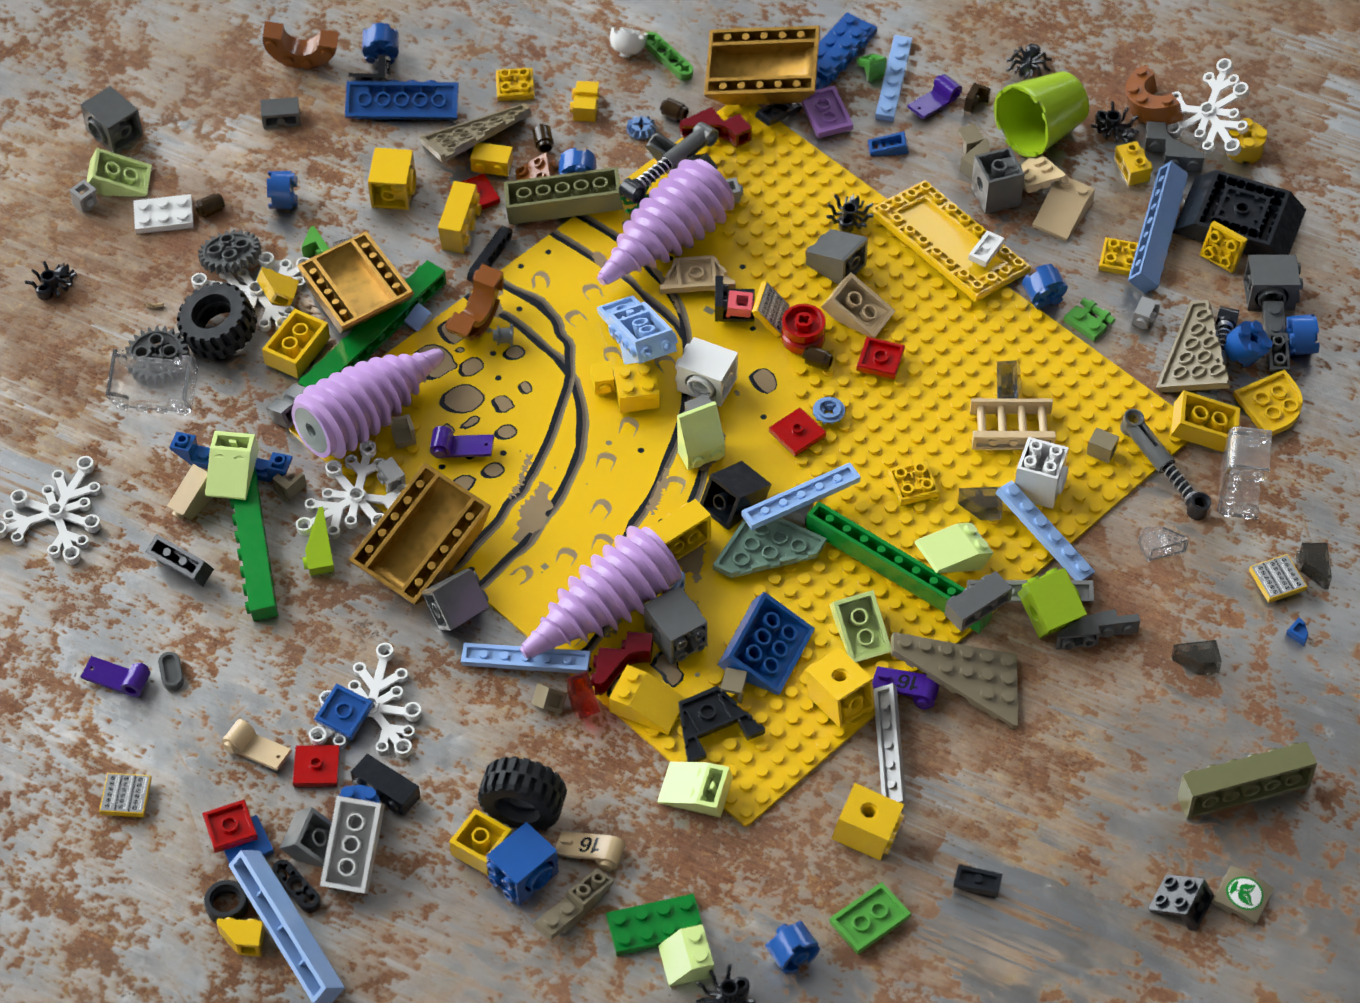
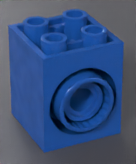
M527 822L486 855L489 881L493 886H499L509 901H515L518 905H521L559 873L557 850Z

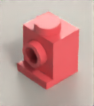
M729 290L726 317L750 318L755 303L752 300L753 293Z

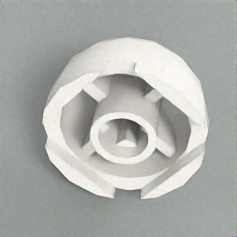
M611 27V46L614 50L620 52V56L630 58L631 54H638L645 47L647 33H644L642 36L640 35L641 31L620 27V31H615L616 27Z

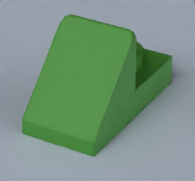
M872 53L856 58L858 66L865 69L867 81L884 77L887 64L886 57Z
M314 226L310 227L302 244L303 257L307 258L314 255L317 256L329 250V247Z

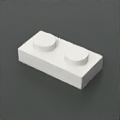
M986 231L970 252L968 260L986 267L1004 244V238Z

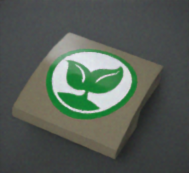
M1230 866L1211 902L1227 914L1235 913L1250 925H1254L1257 923L1274 887L1242 869Z

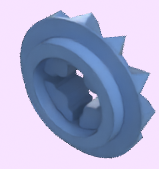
M642 114L640 117L634 116L632 120H628L626 125L627 133L635 139L650 138L656 132L655 120H651L649 116L643 117ZM640 124H643L642 130L639 128Z
M824 397L815 402L813 415L817 421L833 425L834 422H840L841 418L845 416V406L837 398ZM825 410H828V411L833 410V413H832V414H831V413H827V414H826V413H825Z

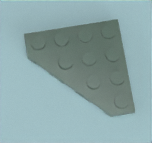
M783 518L776 519L754 530H751L746 521L743 520L714 562L713 570L734 578L815 559L826 545L827 538Z

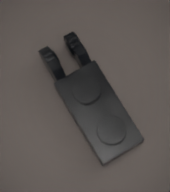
M799 103L770 104L757 110L755 117L762 121L763 124L771 126L787 117L798 114L802 109V105Z

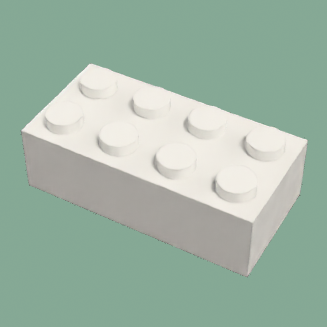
M337 796L320 886L368 894L385 804Z

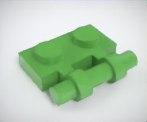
M1084 297L1080 304L1085 308L1082 309L1076 305L1064 316L1063 321L1095 342L1107 331V325L1104 323L1108 322L1112 325L1116 318L1111 316V313L1106 309L1103 310L1098 307L1097 303L1093 300L1089 301ZM1093 312L1099 317L1096 319L1091 313Z

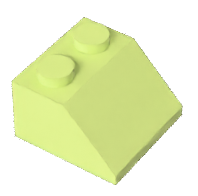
M703 924L680 929L658 945L669 987L711 978L709 971L713 970L714 972V963Z

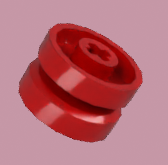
M797 304L787 309L782 317V343L785 348L799 355H803L805 348H809L810 345L821 348L825 341L826 326L823 312L810 304Z

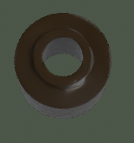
M667 98L660 105L661 114L675 121H682L688 116L689 108L674 99Z
M538 124L532 130L535 147L542 153L549 152L554 145L551 128L546 124Z
M213 193L197 200L195 210L199 216L202 215V217L206 218L222 211V208L225 207V202L219 193Z
M810 345L809 348H805L802 358L805 359V364L824 370V368L829 369L831 367L834 355L828 350Z

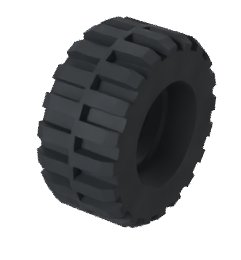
M213 282L212 285L206 284L199 290L195 289L191 296L188 295L185 298V303L181 304L179 308L180 313L177 315V327L192 352L202 358L217 359L219 357L223 359L227 358V355L236 354L237 350H242L246 346L247 341L250 342L253 337L252 333H255L257 327L255 325L257 324V316L247 296L239 287L222 282V284L220 282ZM222 313H230L227 319L220 325L204 329L213 317Z
M514 756L511 758L502 757L501 759L494 760L486 767L477 799L484 813H487L489 817L496 819L498 822L508 825L510 828H520L527 822L536 831L539 829L543 831L551 828L559 820L567 788L564 780L561 779L557 772H553L552 768L543 766L538 761L534 762L528 758L520 759Z

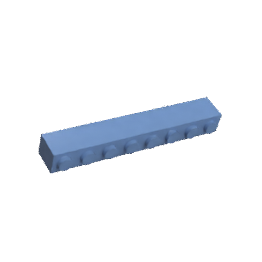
M1172 161L1158 169L1128 282L1145 294L1152 289L1155 290L1160 284L1165 258L1168 255V247L1172 240V232L1176 226L1175 221L1179 213L1180 202L1183 199V191L1187 184L1188 173Z

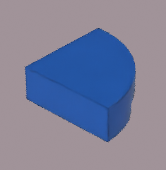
M1298 617L1287 630L1286 635L1303 646L1307 641L1308 631L1305 622Z

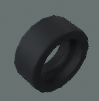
M218 881L209 887L204 896L206 913L216 924L217 919L234 918L241 920L249 908L248 897L241 885L236 881ZM232 893L239 897V905L231 911L220 912L216 911L213 907L214 900L222 894Z

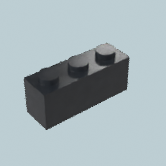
M157 534L145 551L158 562L201 586L205 585L214 571V568L202 559Z
M368 753L351 771L353 785L373 787L379 800L386 804L394 813L399 812L405 816L421 797L417 784Z

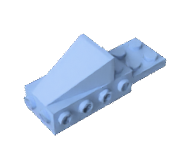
M632 295L597 307L598 315L608 324L610 335L614 336L617 343L620 344L625 365L632 363L640 364L677 351L676 343H678L675 332L646 302L640 303Z

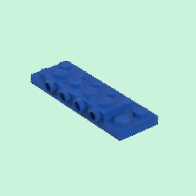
M848 12L844 14L819 42L816 90L827 88L832 81L837 79L839 73L847 68L849 62L857 57L859 51L865 48L869 40L877 33V26Z
M394 79L389 81H347L345 118L457 120L459 83L437 82L435 80H427L426 82L408 80L407 82H400Z

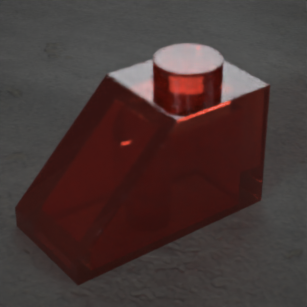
M588 671L568 677L567 692L574 715L579 719H583L599 713V705Z

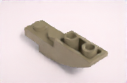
M597 867L568 890L566 898L535 921L534 928L550 941L561 932L566 934L600 901L613 885L614 880Z

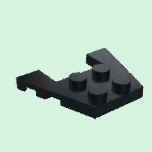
M719 686L678 702L687 762H699L706 759L707 754L698 739L738 723L747 741L765 734L764 726L758 724L747 711L744 712L737 706V702L721 691Z

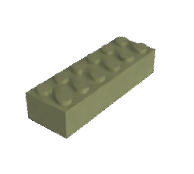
M618 167L504 182L505 204L509 225L623 210V201L620 200L621 195L619 194L620 177Z
M1307 741L1302 743L1295 742L1284 748H1273L1265 753H1254L1246 758L1231 759L1220 765L1212 764L1205 769L1187 771L1185 774H1182L1177 798L1186 818L1190 819L1309 787L1315 773L1317 761Z

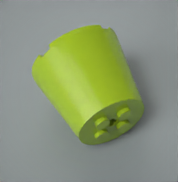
M1065 71L1010 84L998 92L994 102V117L998 130H1002L1006 140L1004 141L1013 151L1024 157H1035L1042 154L1082 124L1089 114V99L1084 86L1074 75Z

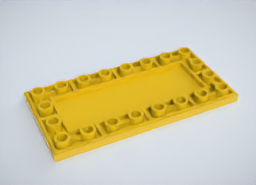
M926 180L871 207L869 210V214H874L873 217L975 302L1031 271L1032 267L1004 244L986 267L968 260L970 252L987 230Z

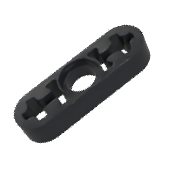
M278 860L275 862L272 871L283 889L304 912L313 913L317 911L321 902L316 890L288 860ZM280 869L287 870L288 879L283 872L279 873ZM294 882L303 884L299 890H292L290 886ZM306 893V896H307L310 900H314V903H312V904H311L310 902H307V903H306V899H305L304 894Z

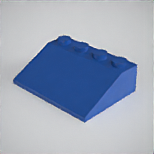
M763 592L750 604L717 665L724 670L727 667L747 671V683L779 695L815 628L766 592Z

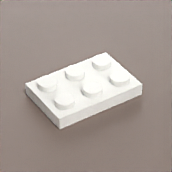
M191 194L134 200L136 234L194 228Z

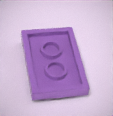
M835 86L815 90L813 95L801 102L817 138L853 130L851 118Z

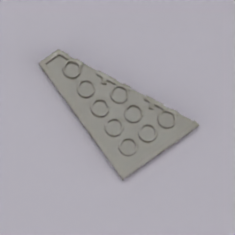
M523 103L421 136V144L441 162H445L520 120L526 119V117L531 115V110L529 106Z
M1209 300L1190 301L1157 383L1156 389L1159 393L1183 390L1226 389L1231 387Z
M893 632L891 636L892 656L904 661L912 668L915 666L927 674L926 677L940 686L946 687L953 694L957 692L968 699V703L977 709L988 713L995 720L998 718L1010 725V729L1015 730L1017 728L1016 654Z

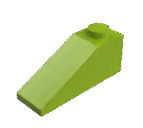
M323 506L318 508L305 548L306 557H302L304 570L309 569L310 576L335 571Z

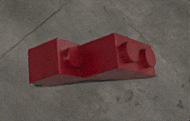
M710 107L680 121V135L682 138L690 135L697 123L704 122L718 130V138L729 141L735 148L752 141V127L741 114L723 121L717 112Z
M627 631L626 640L622 639L621 649L599 647L598 655H594L593 668H596V672L591 674L590 683L591 686H594L595 695H603L625 670L627 665L651 663L653 633Z

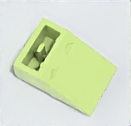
M214 432L209 453L205 496L246 500L259 452V445L255 434Z
M670 762L657 802L721 818L733 779L730 768L704 762Z

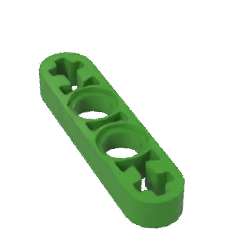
M652 31L647 32L645 48L678 79L682 81L692 79L693 66L659 34ZM660 49H665V50H667V51L664 52V53L658 52V50H660ZM672 59L678 60L677 63H670L669 61Z

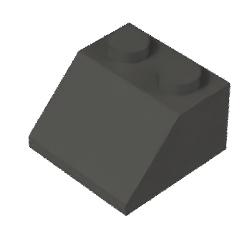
M313 807L296 811L279 849L296 861L323 868L332 821Z

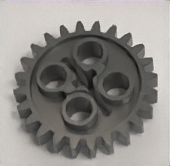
M233 230L231 233L225 231L223 235L217 233V237L211 236V241L205 240V244L200 245L201 249L198 250L199 262L205 271L209 270L210 273L216 271L217 274L224 271V275H226L228 271L232 273L237 269L242 271V267L249 268V263L254 264V259H259L258 255L261 254V245L254 233L250 234L249 231L243 233V230L236 233Z
M156 326L155 331L148 327L147 333L140 330L141 336L133 335L135 341L129 340L130 347H125L124 362L129 374L132 373L133 378H138L140 383L146 379L147 385L154 381L157 386L161 380L163 384H166L167 378L173 381V375L179 377V370L185 371L184 365L189 363L187 359L190 357L189 348L185 340L181 338L179 332L175 334L173 328L168 332L166 326L162 330H159V327Z

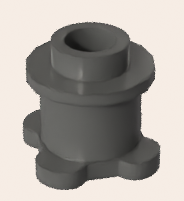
M510 324V328H500V326H497V330H493V342H497V346L499 344H510V348H513V324Z

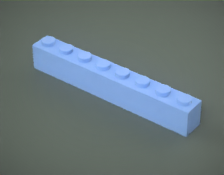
M241 850L229 864L233 874L312 1003H333L345 989L341 980L261 851Z

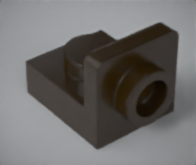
M973 83L966 96L964 110L972 112L974 106H978L980 101L988 103L991 88Z

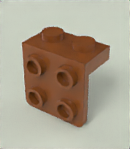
M545 152L518 167L515 171L516 179L523 180L559 175V162Z

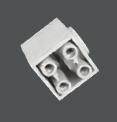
M693 337L690 344H686L682 358H678L675 364V369H677L675 377L677 391L693 397L706 393L712 402L715 401L718 406H722L738 378V352Z
M1028 437L1017 467L1015 484L1033 504L1053 509L1057 496L1062 493L1068 474L1066 461L1069 448Z

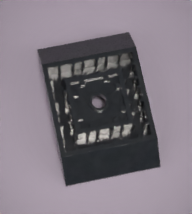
M1214 170L1195 177L1176 226L1173 229V234L1204 242L1211 223L1216 221L1248 239L1242 254L1289 255L1306 213V208L1289 190ZM1243 208L1247 211H1239L1238 209Z

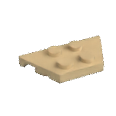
M1042 154L1030 157L1021 165L1025 173L1023 189L1028 193L1051 187V182L1062 180V183L1068 182L1067 175Z
M714 255L675 258L672 268L666 274L663 285L661 284L660 294L715 290V276H723V284H727V289H736V283L734 279L731 280L726 269L719 264Z

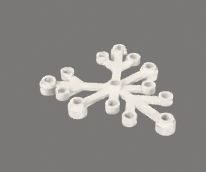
M1224 58L1217 63L1219 71L1217 80L1211 72L1203 76L1205 84L1209 85L1213 90L1208 102L1203 103L1200 107L1188 106L1184 103L1180 92L1172 93L1175 98L1178 97L1177 100L1181 104L1182 114L1190 113L1196 115L1182 123L1177 122L1166 125V129L1172 138H1179L1183 130L1200 121L1194 135L1198 141L1206 139L1202 145L1206 153H1212L1215 150L1214 141L1217 133H1219L1225 142L1226 152L1229 155L1236 156L1241 151V145L1238 139L1230 137L1225 128L1237 129L1240 134H1244L1249 130L1246 121L1236 122L1240 119L1238 109L1221 108L1237 99H1246L1249 96L1250 90L1246 83L1240 81L1238 75H1231L1225 80L1227 75L1232 73L1233 65L1230 59ZM1231 86L1234 93L1217 102L1220 92ZM1217 116L1229 117L1231 121L1219 120ZM1210 120L1212 126L1207 137L1206 128Z
M263 252L259 255L260 270L262 267L271 269L274 266L275 260L272 253ZM299 258L296 261V267L293 269L291 261L284 259L280 262L278 273L299 280L302 283L298 284L297 289H304L306 286L304 278L295 276L301 274L297 265L309 258ZM242 268V271H237V277L239 281L245 282L246 285H240L230 271L226 275L222 272L219 273L220 278L226 279L228 283L236 285L245 293L254 309L258 300L265 308L264 315L259 321L261 331L266 332L271 329V317L275 321L276 330H278L290 315L287 312L294 310L292 306L272 305L258 282L253 281L248 270ZM196 273L191 278L192 286L198 290L203 288V285H212L213 282H218L207 280V276L203 273Z
M368 440L366 443L362 442L359 446L360 454L362 455L361 464L357 461L355 455H348L345 458L346 467L353 469L358 475L355 487L342 474L341 463L337 460H331L325 465L326 474L328 477L336 479L345 491L326 488L322 491L324 501L309 498L304 503L306 511L315 512L319 507L323 506L325 520L332 517L331 525L327 529L328 536L331 539H337L340 536L339 525L344 509L350 506L348 515L345 517L347 528L353 529L357 527L359 507L371 519L372 528H374L384 514L376 513L368 502L384 504L389 509L400 495V491L407 486L406 484H400L395 490L385 496L366 493L363 489L366 476L375 471L378 472L376 465L384 460L383 458H377L370 464L371 458L377 452L376 445L371 440ZM334 499H341V500H342V501L339 502V503L332 502ZM308 517L299 518L296 521L297 532L302 536L310 535L315 517L312 519Z
M82 456L78 459V472L68 487L66 486L65 475L62 470H55L52 473L53 481L57 483L61 494L58 502L55 499V490L52 485H46L42 488L43 497L47 499L49 505L29 499L24 490L18 489L13 491L10 498L15 507L23 508L26 506L42 513L26 517L15 513L14 510H6L3 513L5 522L0 520V539L5 538L8 532L17 530L11 535V540L16 546L22 545L25 541L24 535L31 525L49 519L56 523L59 535L53 544L47 548L49 556L51 558H58L61 555L60 548L64 545L63 557L65 562L71 565L77 564L81 558L78 548H87L90 544L89 539L86 535H78L67 531L64 520L84 526L85 530L89 533H96L101 527L100 519L97 515L90 514L84 518L70 513L78 509L81 511L90 510L91 502L89 498L83 497L76 502L67 504L69 500L87 494L97 496L101 493V487L98 482H92L88 486L77 489L85 475L92 473L94 470L93 459L89 456ZM72 542L77 543L78 547L73 546Z
M381 643L376 648L379 661L374 679L366 670L364 663L357 662L353 666L354 675L361 677L371 690L369 696L361 688V683L358 680L350 681L348 689L374 702V708L371 709L367 717H373L382 729L380 739L375 746L377 754L386 755L389 752L388 741L390 739L394 744L395 754L404 759L412 753V744L409 740L415 737V729L411 725L399 726L389 724L381 713L404 716L407 720L415 722L421 718L422 711L421 706L416 702H410L405 707L384 705L391 700L399 701L403 698V689L400 686H394L389 692L378 697L379 692L394 683H404L408 680V672L404 668L397 669L394 674L383 679L387 663L393 658L394 651L391 644ZM326 690L320 694L321 707L331 690ZM318 724L319 727H314L309 732L310 742L313 745H324L327 738L336 732ZM407 731L412 732L411 734H405ZM337 733L333 738V744L339 745L340 749L345 748L347 745L346 737ZM339 740H342V741H343V742L340 743V744L336 743V742L339 741ZM381 746H385V747H386V748L383 749V750L379 749Z

